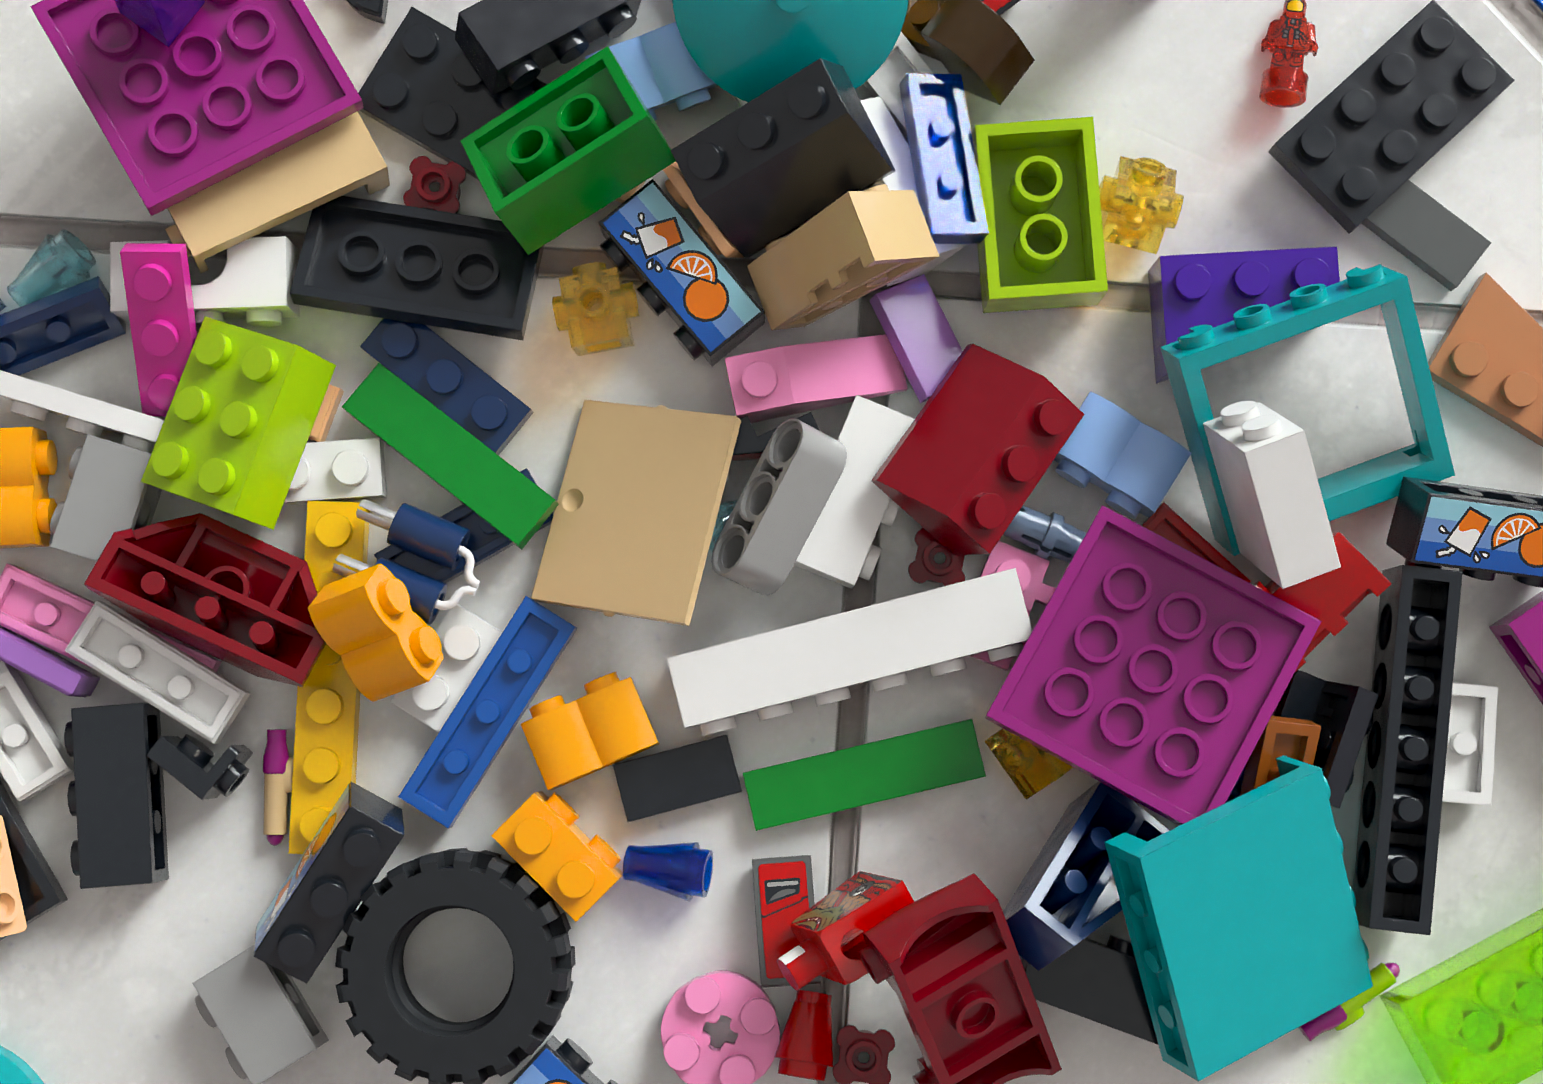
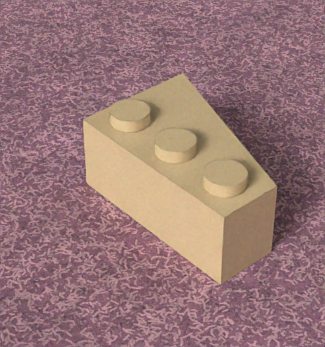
M883 184L864 191H848L790 235L768 244L765 247L766 252L747 265L771 330L805 327L939 257V253L914 190L889 191L888 186Z

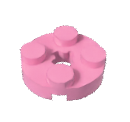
M718 970L695 977L673 994L665 1009L661 1023V1039L665 1061L674 1069L679 1078L687 1084H752L769 1069L779 1045L780 1026L774 1005L764 989L756 981L743 974ZM720 1015L727 1016L731 1019L730 1029L738 1033V1036L734 1043L725 1041L721 1048L710 1045L711 1036L703 1031L706 1022L717 1023Z

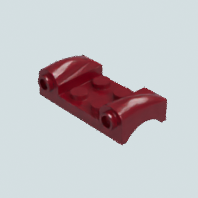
M975 873L908 904L863 933L867 946L858 951L859 956L876 984L886 980L896 992L923 1057L917 1059L920 1072L912 1076L915 1084H1004L1023 1076L1053 1075L1062 1070L1000 903Z

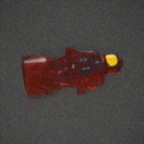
M1285 0L1282 16H1280L1279 20L1275 19L1270 22L1267 34L1261 42V52L1269 49V52L1273 54L1270 68L1266 69L1262 74L1259 98L1264 103L1274 107L1292 108L1300 106L1306 101L1309 77L1303 71L1304 55L1307 56L1311 52L1313 56H1317L1318 44L1316 43L1315 25L1307 22L1305 17L1307 9L1305 0Z

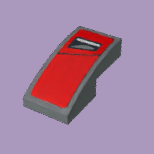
M811 855L752 859L761 988L791 986L780 971L777 959L800 944L791 929V923L815 905ZM820 976L808 984H820Z

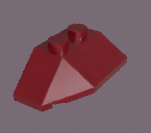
M202 513L154 523L136 530L130 528L114 532L84 583L88 589L149 627L257 677L303 687L326 645V642L315 628L308 611V606L318 594L307 561Z

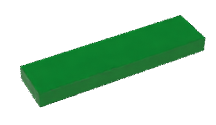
M380 363L375 366L342 406L349 415L521 550L559 505L548 493Z
M968 719L743 772V777L757 831L986 777L973 720Z

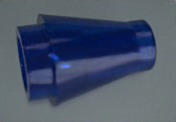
M698 842L651 846L629 845L627 847L623 862L624 880L641 883L686 901H691L693 896L705 898L708 894L713 873L712 850L701 849Z

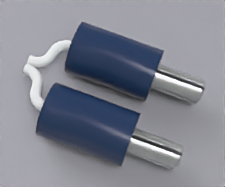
M366 499L360 502L358 506L393 520L391 523L358 508L356 511L357 518L389 531L387 535L388 544L450 570H455L462 557L465 558L464 576L471 586L459 588L448 601H444L448 587L447 584L383 557L379 558L375 565L380 563L384 565L396 578L403 582L409 593L412 611L420 616L426 624L431 625L440 610H448L455 607L464 595L475 596L480 580L473 576L474 556L466 548L470 538V529L407 503H403L398 511L395 512ZM339 554L335 559L360 571L372 567L344 554ZM333 563L332 570L339 575L347 577L357 573Z

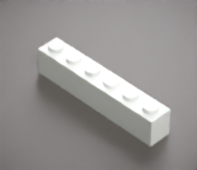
M1016 568L681 654L667 658L684 728L700 725L702 736L736 728L734 716L757 710L759 721H764L794 713L791 701L814 696L818 707L850 699L849 687L872 681L874 692L908 684L909 681L906 673L908 671L929 666L932 677L967 669L964 657L982 652H988L990 662L1018 656L1023 649L1022 642L1028 640L1032 633V628Z

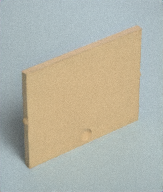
M584 400L557 500L559 505L554 511L531 599L537 602L603 612L608 617L617 614L690 626L741 419L730 415L667 409L663 405L647 407Z

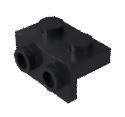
M1297 670L1284 691L1274 716L1310 720L1321 726L1313 765L1322 768L1323 775L1329 784L1331 791L1330 806L1340 808L1345 793L1352 785L1354 766L1363 739L1371 729L1373 710L1379 694L1360 686L1326 681L1304 671Z

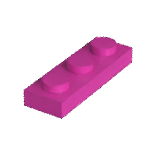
M126 243L120 251L142 413L149 416H166L197 337L186 244Z

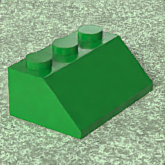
M608 46L460 140L495 214L528 255L676 162L671 148Z

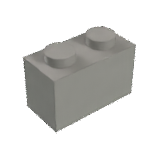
M87 434L84 445L79 446L75 450L69 464L68 474L72 482L66 500L57 505L51 518L50 533L54 536L50 547L97 561L114 532L130 528L136 530L151 525L162 492L159 488L141 482L151 453Z
M253 945L192 984L199 994L195 997V1003L202 1018L209 1026L213 1028L218 1026L229 1045L225 1053L234 1072L241 1079L248 1077L251 1084H261L329 1041L291 975L254 957Z

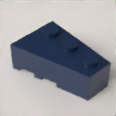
M1099 781L1073 801L1066 809L1003 911L1019 956L1040 971L1122 911L1105 846L1106 841L1126 832L1147 842L1170 830L1133 800Z

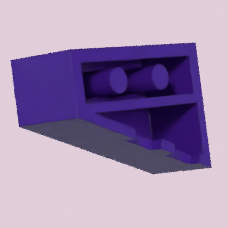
M1337 246L1159 256L1148 270L1156 384L1169 379L1160 347L1178 341V337L1189 334L1190 327L1211 325L1214 328L1233 321V314L1245 307L1257 304H1267L1271 307L1290 300L1289 294L1300 287L1311 284H1325L1329 286L1340 282Z

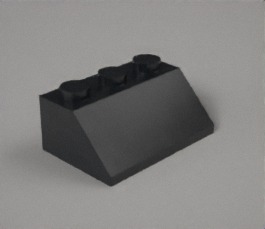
M822 58L671 150L697 204L742 256L747 258L764 249L771 242L798 229L848 191H863L896 171L844 67Z

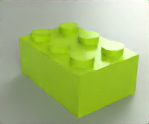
M1093 117L975 125L969 143L983 313L1098 305L1108 292Z
M205 316L141 482L274 530L336 365L299 345Z

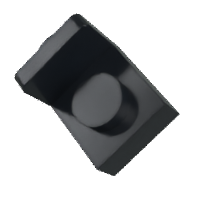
M186 734L182 739L179 736H161L147 753V756L197 797L204 800L218 798L220 794L227 797L233 793L249 773V768L244 764L253 752L245 745H231L213 765L210 761L214 757V753L202 742Z

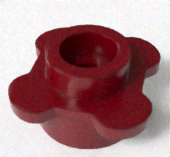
M426 156L415 158L409 166L413 176L410 189L403 196L405 205L457 214L460 210V184L466 180L465 169L454 161L444 165L433 163ZM433 182L440 184V189L436 192L430 190V185Z
M921 528L914 537L918 548L915 561L908 567L910 578L918 584L928 580L933 583H942L943 586L965 581V574L962 568L966 555H953L928 531ZM935 554H944L945 562L942 564L936 563L934 560Z
M854 1025L842 1027L836 1036L840 1051L839 1061L832 1068L835 1080L839 1084H851L853 1081L869 1084H889L891 1072L887 1065L889 1053L895 1047L893 1035L885 1029H879L873 1033L868 1030H858ZM863 1051L867 1052L870 1056L869 1060L865 1063L858 1060L859 1053Z

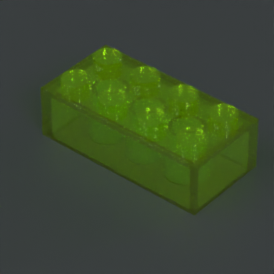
M1543 908L1379 995L1427 1084H1517L1543 1070Z

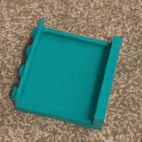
M1284 755L1276 758L1280 777L1146 842L1124 832L1105 842L1162 1060L1198 1082L1373 987L1367 962L1369 952L1361 937L1355 911L1356 897L1349 885L1343 861V842L1336 830L1330 806L1331 791L1329 784L1323 775L1322 768Z

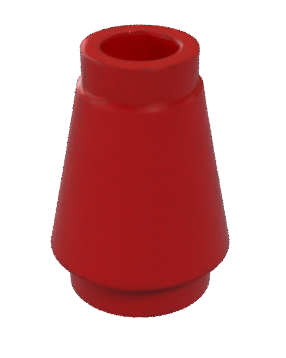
M806 990L797 991L796 1000L793 1002L774 1056L780 1059L778 1074L825 1081L827 1067H833L832 995Z

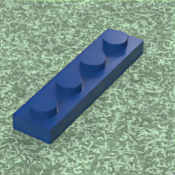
M525 596L398 797L446 828H452L578 628Z

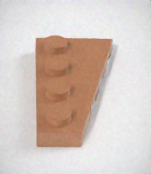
M1486 272L1477 279L1428 361L1432 381L1543 447V328Z

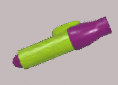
M1381 962L1370 970L1373 983L1372 988L1299 1027L1300 1031L1308 1041H1312L1324 1032L1334 1028L1339 1031L1353 1024L1364 1015L1363 1006L1397 982L1396 978L1400 973L1399 965Z

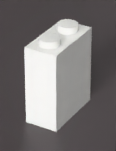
M1241 401L1231 404L1221 410L1220 417L1204 422V429L1240 554L1282 589L1340 568L1341 564L1305 431L1267 406L1255 401Z

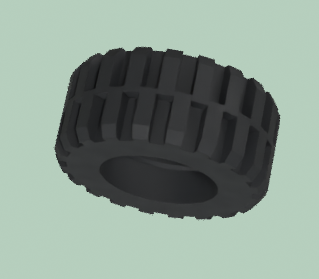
M456 848L430 853L403 863L387 872V876L380 882L370 886L360 897L362 904L357 911L349 914L342 931L347 934L345 945L337 948L335 967L343 968V981L336 985L339 1003L348 1002L353 1015L346 1020V1023L354 1037L362 1032L371 1043L366 1052L376 1062L380 1064L383 1060L388 1059L397 1065L395 1075L408 1081H412L417 1076L427 1078L428 1084H452L453 1082L483 1084L491 1076L498 1074L501 1077L515 1069L526 1057L532 1055L544 1042L559 1021L561 1012L569 1000L573 986L571 973L576 962L575 946H570L568 931L571 927L565 912L560 914L553 898L517 862L511 863L502 859V854L488 850L479 852L469 851L467 848ZM445 909H469L489 918L504 934L513 956L512 981L504 999L487 1015L468 1022H451L430 1013L416 1000L404 974V948L412 931L426 917Z

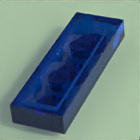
M906 73L899 87L918 202L935 244H981L989 234L962 75Z

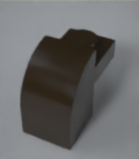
M917 0L905 16L901 29L903 35L918 53L941 61L962 90L998 105L1002 104L1035 61L1012 27L980 0Z

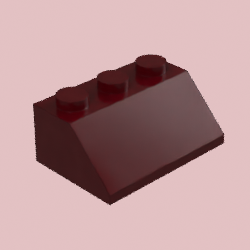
M969 344L965 347L871 481L953 555L990 554L1085 414L1045 376L980 346Z

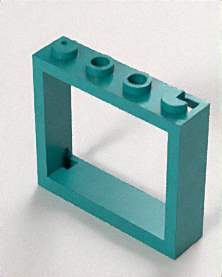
M1381 264L1365 270L1356 267L1346 273V280L1329 286L1325 284H1311L1300 287L1289 294L1290 300L1271 307L1267 304L1245 307L1233 314V321L1214 328L1211 325L1190 327L1189 334L1178 337V341L1160 347L1188 448L1191 452L1192 462L1214 540L1233 556L1239 555L1240 551L1203 425L1204 422L1210 421L1214 417L1201 369L1374 306H1381L1414 444L1319 478L1318 483L1328 520L1332 521L1398 497L1403 477L1441 481L1455 476L1406 275L1386 268Z

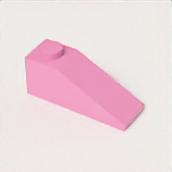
M886 334L780 346L725 358L735 414L739 419L748 415L751 423L854 402L856 395L870 399L904 392L908 389L904 370Z

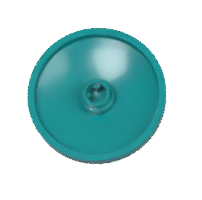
M672 0L681 38L699 68L720 88L745 102H750L820 58L843 66L854 89H857L880 68L892 51L905 21L908 0Z

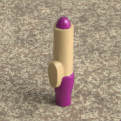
M267 729V743L263 755V835L267 836L268 842L273 846L279 845L284 835L287 834L288 793L292 792L294 759L289 757L286 743L287 729Z

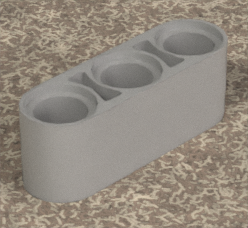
M795 418L785 420L777 427L716 541L711 558L712 569L716 574L766 596L775 593L781 588L844 470L847 452L846 447L840 441Z

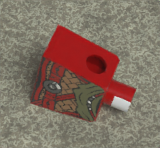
M859 871L794 919L791 923V929L800 944L777 959L779 969L787 982L798 991L818 976L847 985L868 974L858 953L859 950L867 946L863 933L894 912L914 902L903 880Z

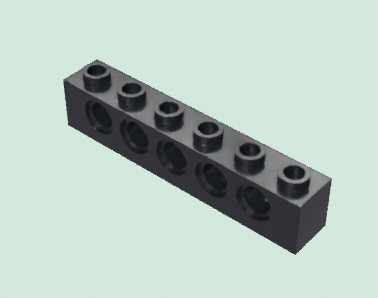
M1400 565L1382 570V574L1392 584L1380 594L1371 689L1372 692L1379 695L1373 710V723L1367 734L1353 891L1356 897L1355 911L1359 925L1370 929L1430 935L1463 572Z

